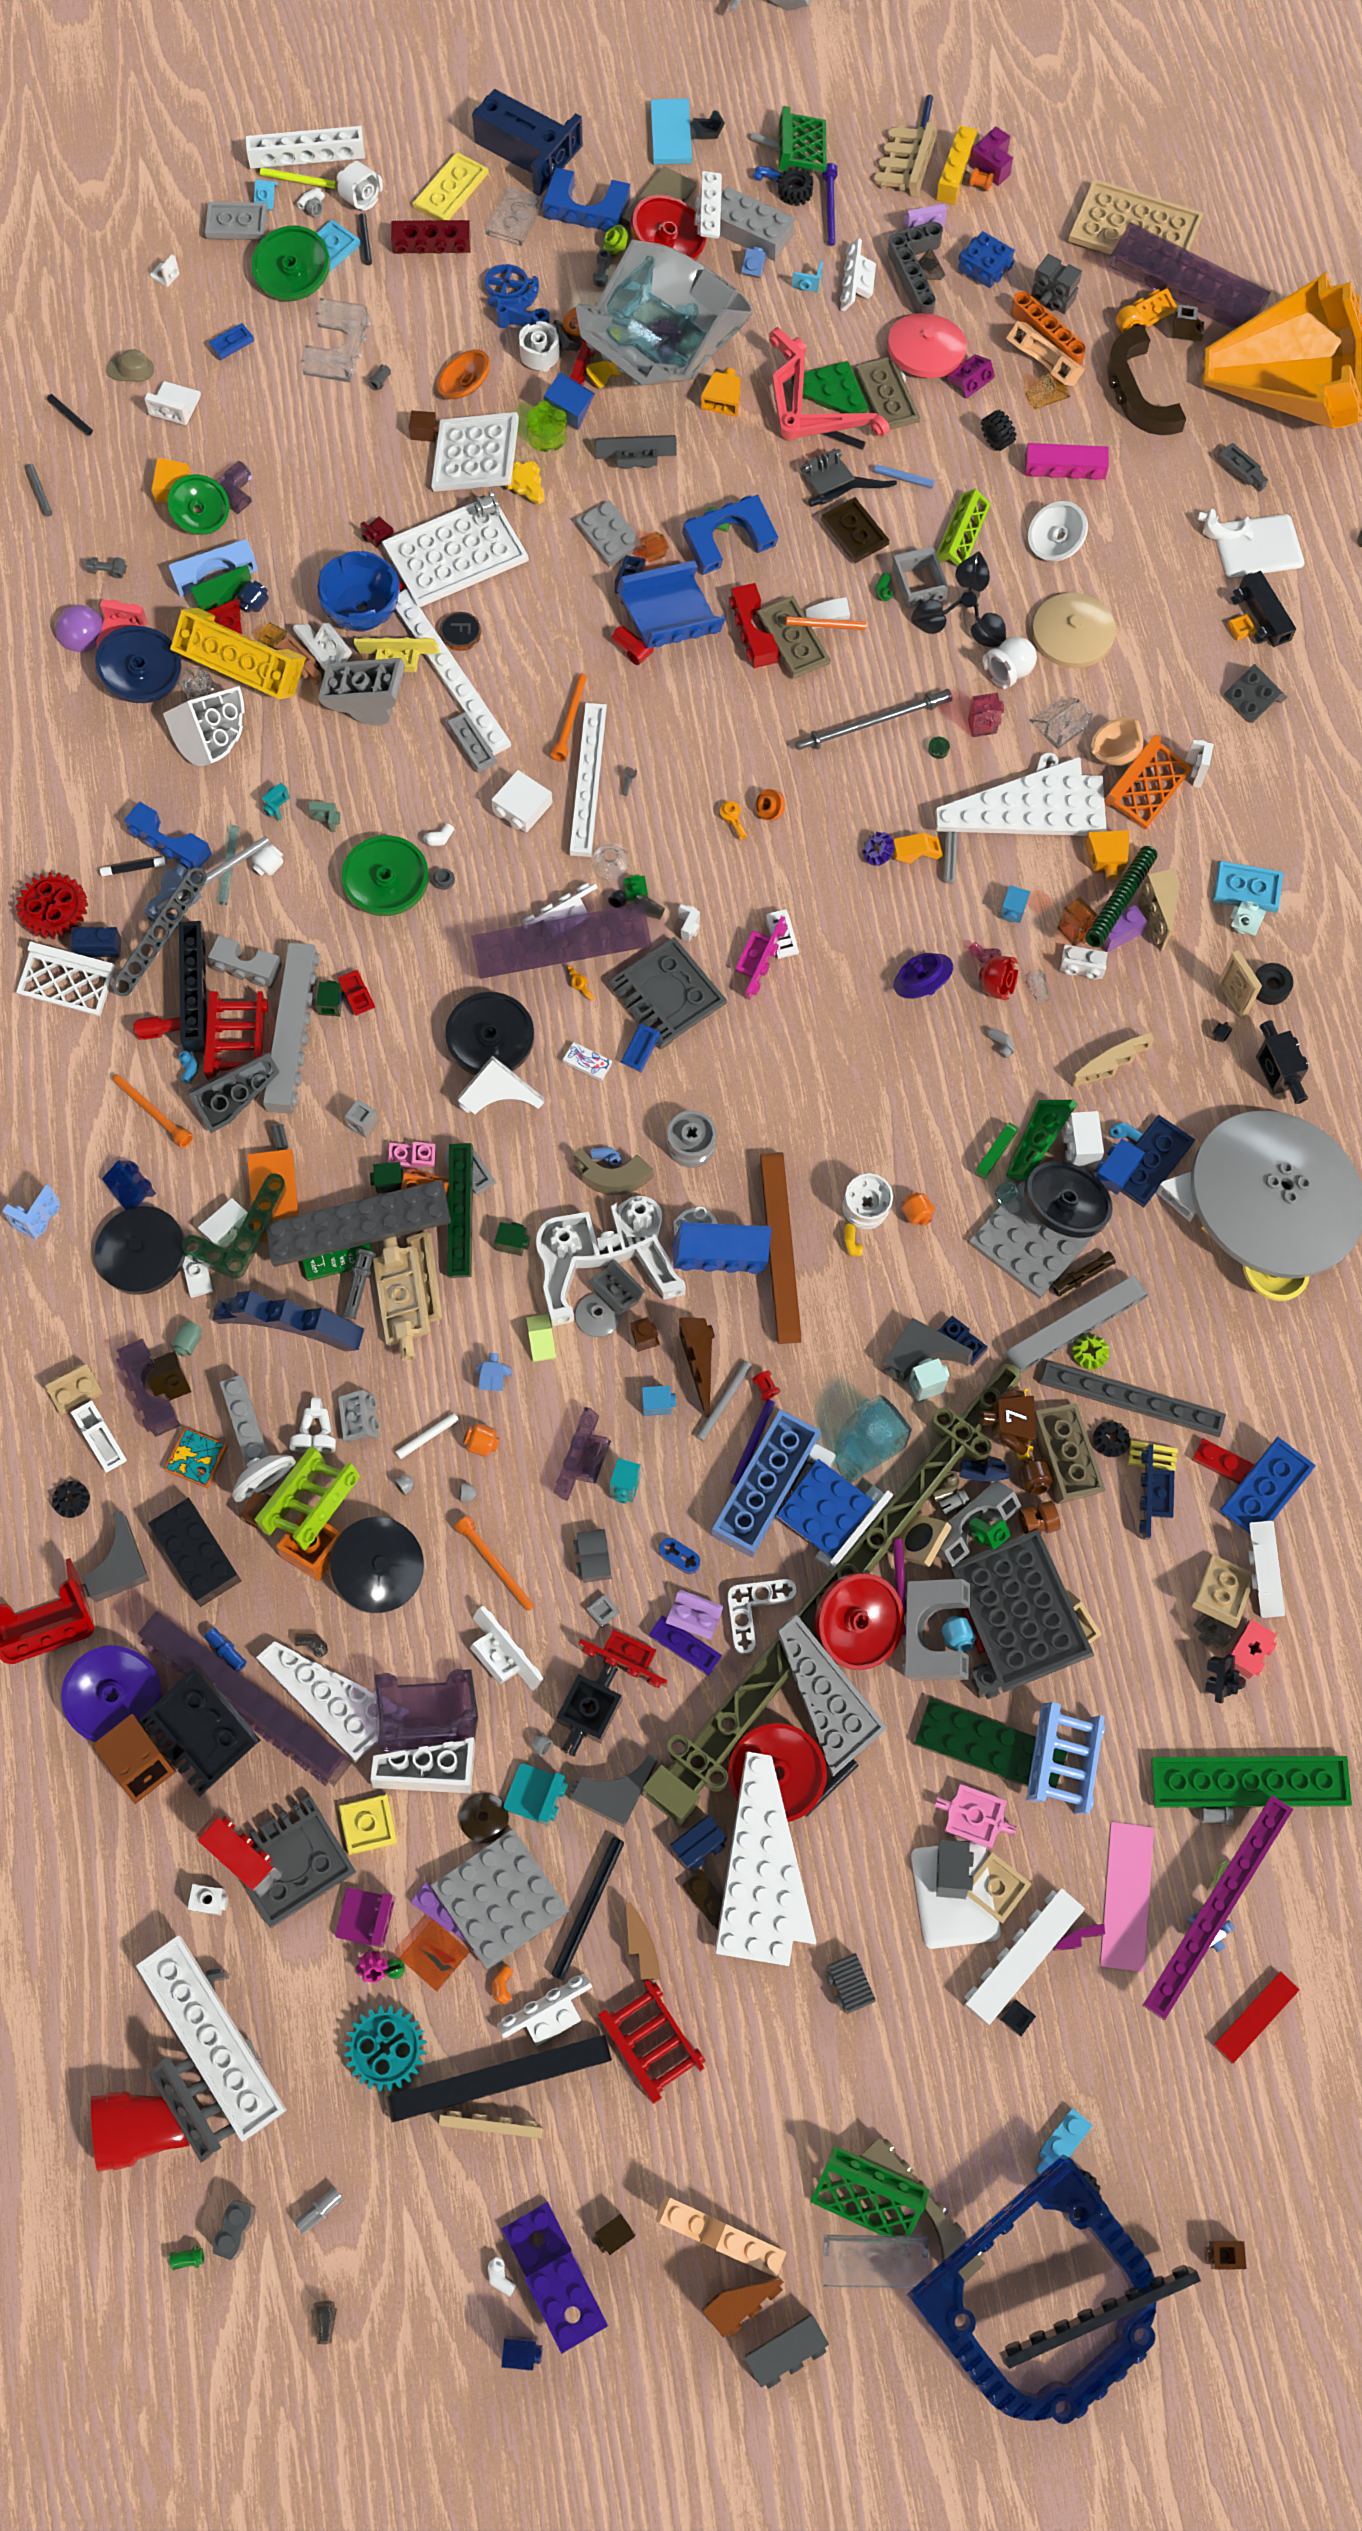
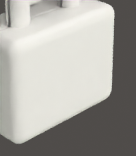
M1287 514L1251 519L1249 529L1254 532L1252 541L1244 536L1216 540L1225 574L1231 578L1245 576L1248 573H1256L1258 571L1269 573L1303 567L1305 563L1292 518ZM1244 520L1220 524L1225 528L1239 530Z
M969 1842L970 1852H974L973 1867H969V1875L974 1877L989 1857L988 1848ZM938 1846L914 1849L911 1853V1861L925 1946L930 1949L998 1940L1001 1936L999 1921L968 1896L966 1899L936 1897ZM987 1867L974 1884L971 1892L995 1911L993 1897L987 1891V1885L990 1881Z

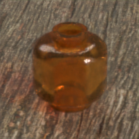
M657 531L643 536L640 539L641 546L638 547L641 557H646L649 562L665 557L667 550L670 549L664 534H660Z

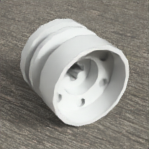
M871 1173L862 1174L852 1179L847 1186L842 1204L843 1214L847 1221L855 1225L856 1228L864 1230L874 1229L881 1225L887 1218L892 1205V1188L885 1179ZM869 1202V1203L871 1204L870 1207H869V1206H866V1207H863V1206H862L863 1203H864V1204H867V1203Z

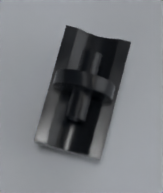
M1228 1654L1224 1658L1213 1656L1207 1662V1670L1216 1673L1217 1677L1211 1676L1207 1679L1205 1691L1214 1694L1215 1702L1222 1704L1224 1697L1238 1694V1690L1246 1686V1679L1239 1675V1670H1234L1235 1655Z

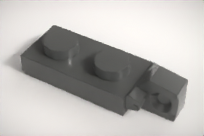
M1231 443L1218 454L1217 459L1248 485L1252 484L1259 491L1266 487L1268 479L1263 475L1261 466L1234 443Z

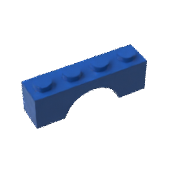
M140 801L124 819L127 832L132 837L141 838L147 846L152 849H159L166 858L175 859L187 869L201 868L212 854L209 844L192 833L180 838H171L160 833L159 827L161 822L157 811Z

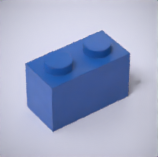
M1122 1138L1118 1144H1112L1107 1152V1155H1109L1106 1161L1101 1160L1096 1167V1178L1101 1181L1105 1188L1118 1195L1142 1161L1145 1152Z

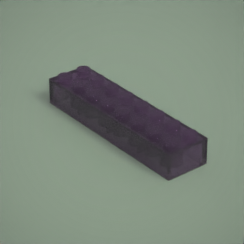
M1132 222L1129 223L1110 258V268L1154 290L1159 289L1161 292L1168 288L1174 300L1186 306L1198 307V312L1233 330L1262 313L1270 295V291Z
M644 903L470 935L479 979L652 946Z

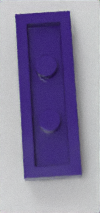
M662 1615L649 1633V1637L709 1677L722 1655L687 1631L667 1624V1618Z

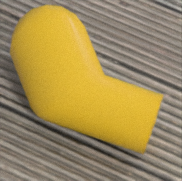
M846 1224L844 1226V1242L848 1254L852 1257L861 1256L863 1246L855 1244L856 1227L853 1224Z

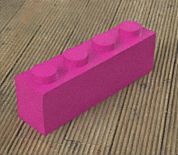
M1027 444L1025 476L1106 479L1109 468L1108 446Z

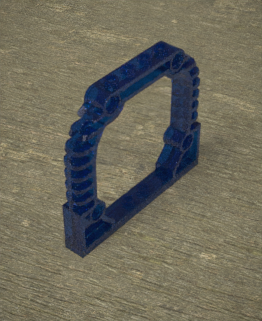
M1062 2154L906 2295L985 2398L996 2409L1019 2420L1042 2421L1052 2417L1058 2423L1068 2424L1075 2418L1079 2419L1084 2416L1088 2411V2406L1094 2400L1102 2399L1107 2394L1108 2387L1114 2382L1124 2379L1128 2373L1127 2370L1134 2363L1139 2364L1146 2358V2352L1151 2349L1156 2339L1151 2325L1155 2319L1157 2302L1118 2319L1115 2327L1116 2339L1067 2384L1060 2381L1050 2382L1034 2394L1017 2389L1009 2383L972 2334L976 2327V2318L963 2304L965 2280L958 2273L980 2252L988 2251L994 2245L993 2240L1000 2234H1007L1014 2227L1013 2222L1036 2203L1037 2206L1044 2210L1062 2211L1064 2219L1078 2229L1088 2228L1120 2269L1128 2284V2289L1133 2287L1142 2288L1149 2284L1148 2281L1155 2276L1144 2254L1109 2211L1110 2208L1071 2158ZM1078 2207H1082L1083 2216L1079 2220H1075L1074 2211ZM960 2314H965V2323L958 2327L955 2326L956 2317ZM1139 2328H1143V2337L1135 2341V2332ZM1065 2401V2409L1060 2413H1056L1055 2408L1058 2402Z

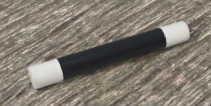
M165 857L103 867L100 868V872L103 877L165 866L166 860Z

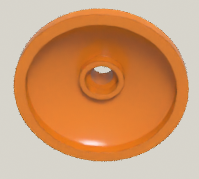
M474 349L466 351L450 361L438 379L437 388L440 394L447 399H460L475 392L485 381L489 373L490 359L488 355L482 350Z

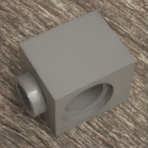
M358 1099L345 1115L347 1127L367 1138L379 1121L376 1110Z

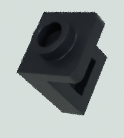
M713 110L709 119L693 118L691 122L696 135L702 139H717L725 124L718 110Z

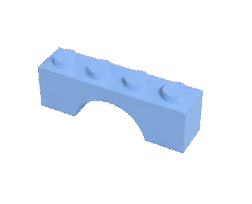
M247 539L236 541L233 544L219 547L203 554H197L194 557L169 565L180 597L190 594V588L201 583L202 579L212 571H233L235 568L248 565L250 573L258 571L255 557Z

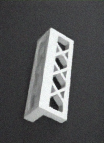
M873 1485L865 1495L875 1501V1503L833 1559L829 1558L822 1551H819L815 1559L832 1571L892 1499L893 1494L887 1491L884 1494Z

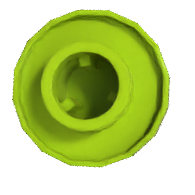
M616 225L609 229L604 237L603 248L608 250L610 255L623 251L627 247L628 231L621 225Z

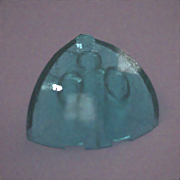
M880 1394L870 1400L867 1398L857 1405L859 1409L848 1418L837 1436L835 1443L836 1465L841 1476L850 1483L906 1449L912 1428L897 1408Z

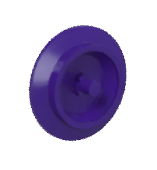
M924 953L911 958L901 967L895 977L893 986L896 994L907 999L933 995L950 978L953 972L952 960L947 955L939 953Z

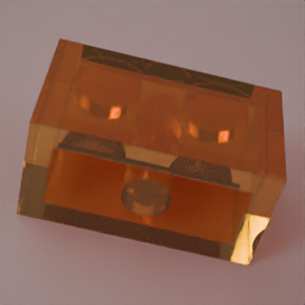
M1080 896L1063 909L1057 929L1073 946L1078 945L1080 942L1084 944L1086 942L1085 935L1096 920L1097 914Z

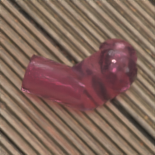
M974 942L969 947V950L981 963H987L993 957L1002 956V952L999 949H983L977 942Z

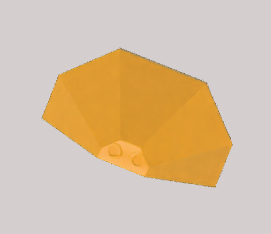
M1326 271L1208 346L1205 357L1202 360L1205 373L1202 374L1203 385L1332 429L1359 424V421H1362V314L1360 312V294L1355 295L1351 282L1331 286Z

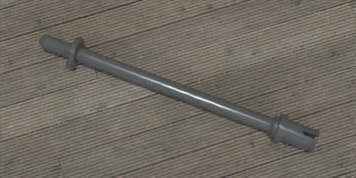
M949 689L935 694L928 693L923 700L819 735L816 731H812L810 738L798 741L795 747L797 750H801L814 745L815 749L818 750L822 742L923 708L934 710L936 706L952 702V694Z

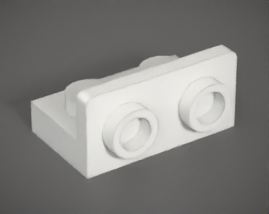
M1192 740L1185 762L1193 767L1191 771V777L1194 778L1193 786L1201 788L1210 766L1214 745L1204 740Z
M1065 944L1060 971L1068 975H1082L1090 979H1103L1108 952Z

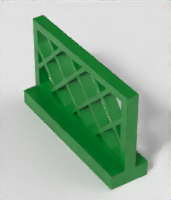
M783 106L779 119V170L787 171V166L789 165L826 172V120L790 113V107ZM807 128L810 132L807 133L803 129ZM797 132V133L800 134L801 136L798 137V136H796L794 133ZM798 144L801 148L798 149L794 145Z
M834 2145L810 2202L906 2247L914 2227L926 2207L930 2189ZM829 2171L841 2176L843 2180L832 2182L828 2174ZM852 2184H859L865 2187L867 2191L856 2193ZM846 2186L850 2195L840 2197L836 2188ZM830 2190L834 2199L826 2200L818 2195L820 2192ZM876 2195L887 2197L891 2202L880 2204ZM870 2197L874 2206L864 2208L860 2199ZM854 2201L858 2210L850 2211L845 2208L843 2203ZM906 2206L915 2210V2213L904 2215L900 2207ZM894 2208L898 2217L887 2219L884 2210ZM878 2212L882 2221L873 2222L869 2219L868 2214ZM902 2223L906 2232L904 2235L893 2231L891 2226Z

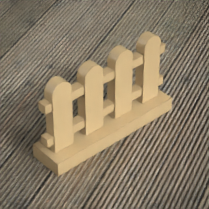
M927 122L925 130H923V127L907 129L904 128V125H899V128H891L889 130V139L894 141V143L889 142L884 145V153L889 157L881 158L879 161L880 169L885 172H879L874 176L876 185L881 186L882 189H886V186L900 187V190L904 191L905 188H910L911 197L919 196L936 140L934 122ZM900 142H913V144H905ZM896 156H899V157H909V158H908V159H901V158H896ZM891 171L904 172V174L891 173Z

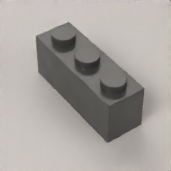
M810 2314L744 2357L760 2387L766 2385L767 2389L781 2381L779 2376L789 2371L791 2375L803 2368L802 2362L809 2357L815 2360L827 2352L825 2347L829 2343L813 2314Z

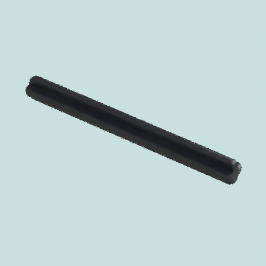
M613 1837L552 1970V1976L559 1980L565 1978L624 1846V1842L618 1838Z

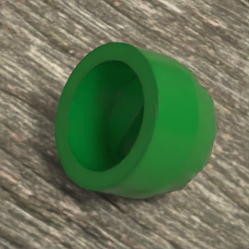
M392 1958L387 1961L388 1968L400 1964L401 1968L390 1972L387 1968L385 1969L386 1975L391 1979L401 1978L405 1973L403 1961L398 1958Z

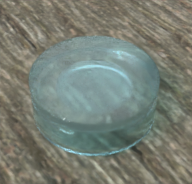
M1005 1182L998 1186L995 1196L1000 1203L1004 1204L1014 1200L1019 1191L1013 1182Z

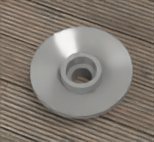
M598 1293L590 1294L583 1298L575 1312L578 1327L582 1332L592 1337H604L613 1333L621 1321V1314L619 1315ZM597 1309L602 1311V1314L599 1316L594 1314V1311Z

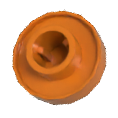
M763 790L758 795L755 804L758 816L768 821L779 819L785 810V798L778 790Z

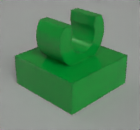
M632 875L630 878L623 879L627 902L648 899L645 875Z

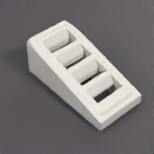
M786 909L766 915V925L770 937L781 916L786 918V925H788L784 937L788 936L789 938L777 942L779 944L776 953L778 959L799 954ZM791 944L792 946L785 949H780V946Z

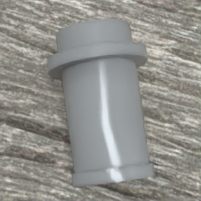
M957 1490L956 1494L939 1501L938 1505L940 1508L948 1504L950 1505L941 1510L944 1515H947L962 1506L966 1507V1504L970 1503L964 1490Z
M1228 1807L1224 1809L1202 1808V1823H1220L1225 1826L1233 1824V1809H1228Z

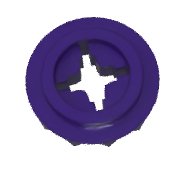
M876 832L875 835H869V840L864 842L865 847L862 850L864 859L869 864L879 866L891 858L894 851V841L887 833ZM875 844L880 845V846H879V849H880L879 852H880V854L875 851V850H876V847H875L876 845H875Z

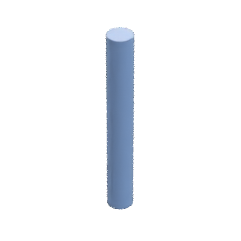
M876 464L874 470L875 473L933 488L935 481Z

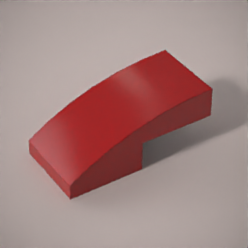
M358 970L338 978V982L341 983L343 993L355 1016L375 1008Z

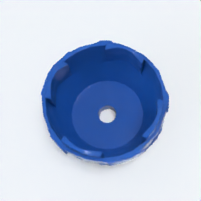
M366 551L347 552L342 556L333 558L320 571L317 585L319 603L326 615L340 627L357 632L371 630L385 623L395 610L400 593L396 570L375 553ZM360 605L367 606L363 611L357 610V607Z

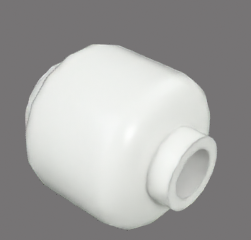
M270 843L251 856V860L254 863L252 868L260 875L266 873L272 876L283 864V854Z

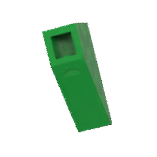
M248 565L237 567L233 571L218 575L211 580L190 588L197 608L208 611L232 601L243 586L252 579Z

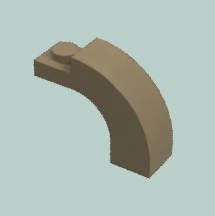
M581 1148L573 1153L574 1166L579 1172L583 1173V1183L603 1194L623 1195L631 1193L644 1186L653 1178V1168L638 1154L624 1166L608 1169L595 1163Z

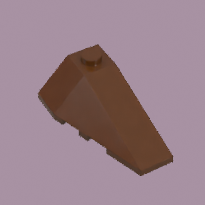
M682 1317L679 1318V1336L706 1418L710 1415L712 1339L715 1338L712 1325H707L705 1318Z

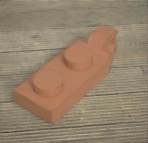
M288 635L273 647L275 650L290 649L305 656L306 659L300 676L304 679L309 677L316 685L323 680L321 672L318 671L319 665L316 663V659L291 635Z

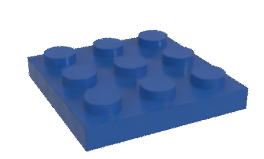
M817 1459L776 1514V1517L829 1558L833 1559L875 1501L820 1459Z

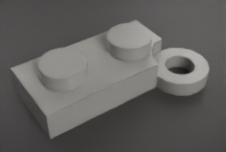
M473 1147V1190L479 1195L494 1185L496 1181ZM449 1150L444 1155V1161L448 1166Z

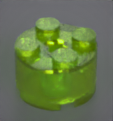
M541 401L528 412L526 425L530 445L541 452H548L550 449L556 451L563 447L567 441V418L565 411L557 409L547 401Z

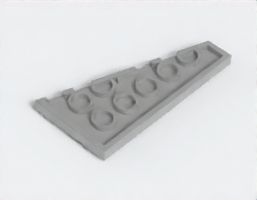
M794 1615L776 1631L830 1774L834 1776L884 1732L887 1726L801 1619Z

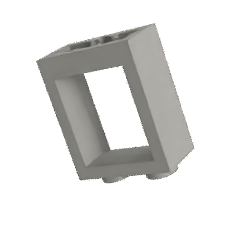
M933 546L893 557L892 570L907 608L917 607L922 602L930 599L939 601L946 599L948 585ZM929 567L936 587L911 593L904 572Z

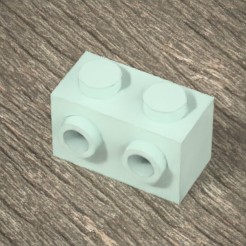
M931 1358L925 1359L919 1363V1366L912 1369L909 1384L917 1402L944 1392L949 1371L945 1364H941L939 1358L935 1360Z

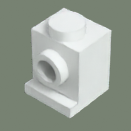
M192 1884L187 1910L221 1916L222 1910H226L228 1904V1895H225L226 1890ZM207 1895L212 1896L210 1904L204 1903V1898Z

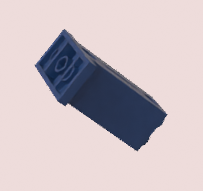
M496 89L487 95L484 101L472 113L475 143L532 173L533 193L538 196L550 185L555 168L563 169L583 146L582 116L575 113L571 119L566 121L565 125H562Z

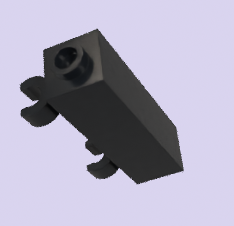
M1262 571L1246 574L1242 578L1239 588L1233 591L1234 596L1230 599L1234 605H1238L1245 600L1261 626V628L1256 630L1258 635L1254 636L1257 644L1269 639L1272 646L1276 647L1292 641L1297 628Z

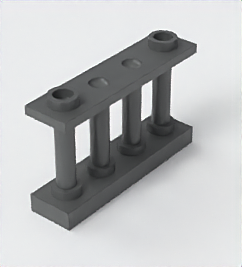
M168 2057L159 2062L148 2073L199 2161L202 2163L222 2148L219 2143L220 2141L236 2132L230 2123L213 2133L206 2119L222 2111V2108L216 2101L200 2110L193 2096L208 2089V2085L203 2079L187 2088L179 2075L196 2066L193 2060L189 2057L173 2065Z

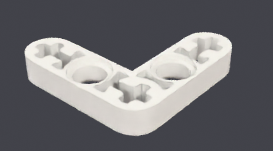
M782 1579L733 1586L729 1590L728 1606L733 1644L738 1654L746 1656L755 1649L756 1640L751 1607L791 1602L796 1595V1586L792 1581ZM784 1585H787L788 1589H792L788 1597H784V1593H776V1599H772L773 1590L771 1586H775V1591L782 1590ZM758 1588H765L769 1593L768 1598L759 1600L755 1595ZM747 1589H752V1602H749V1597H743L740 1603L736 1599H732L736 1591H740L741 1595H748ZM739 1614L746 1615L748 1617V1624L743 1627L738 1626L735 1623V1617ZM750 1630L751 1633L746 1632V1640L751 1642V1644L748 1645V1649L743 1650V1646H738V1643L742 1641L741 1633L736 1634V1631L744 1632Z

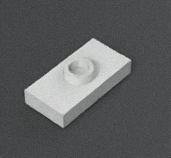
M203 1248L186 1252L183 1268L190 1297L193 1298L214 1292Z

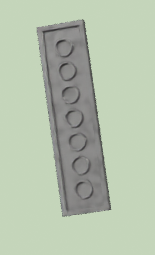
M442 1180L267 1223L266 1231L271 1263L273 1267L449 1224L451 1219L444 1183Z

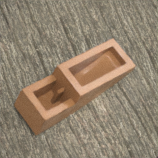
M627 1902L626 1918L629 1956L639 1955L641 1981L661 1980L659 1961L648 1928L631 1902Z

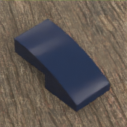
M987 1457L984 1465L962 1458L959 1466V1477L976 1481L1009 1479L1010 1463Z

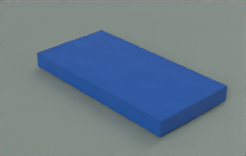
M1277 1436L1219 1511L1251 1535L1250 1523L1273 1521L1316 1465Z

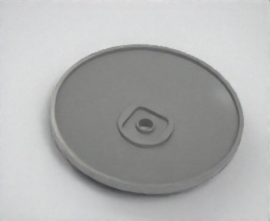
M1276 1111L1242 1113L1225 1120L1212 1130L1202 1142L1195 1155L1191 1170V1193L1197 1214L1212 1239L1228 1255L1244 1266L1274 1277H1310L1334 1267L1356 1245L1362 1232V1183L1359 1174L1340 1145L1312 1123L1299 1117ZM1281 1182L1288 1183L1290 1190L1283 1188Z

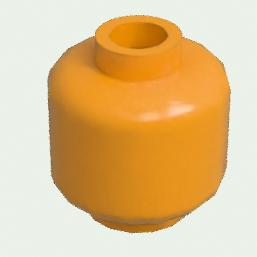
M1133 305L1122 308L1115 319L1116 325L1122 333L1133 327L1145 324L1144 316Z

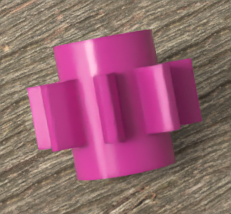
M368 1951L362 1957H358L359 1965L356 1966L358 1976L362 1975L363 1982L376 1983L382 1977H386L385 1969L388 1968L386 1958L382 1959L381 1952Z

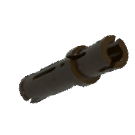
M1107 1251L1075 1272H1068L1066 1277L1051 1285L1055 1295L1060 1297L1072 1288H1079L1084 1281L1114 1265L1116 1260L1113 1254Z

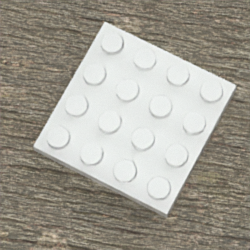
M517 412L441 419L431 485L433 491L511 485L519 421Z

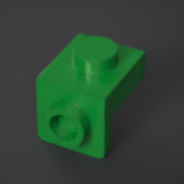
M976 1517L969 1522L973 1539L978 1544H984L992 1550H995L1010 1537L1006 1522L1001 1518L991 1526Z

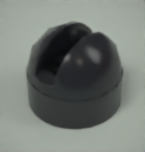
M622 890L614 891L608 898L609 904L616 909H622L627 902L626 893Z

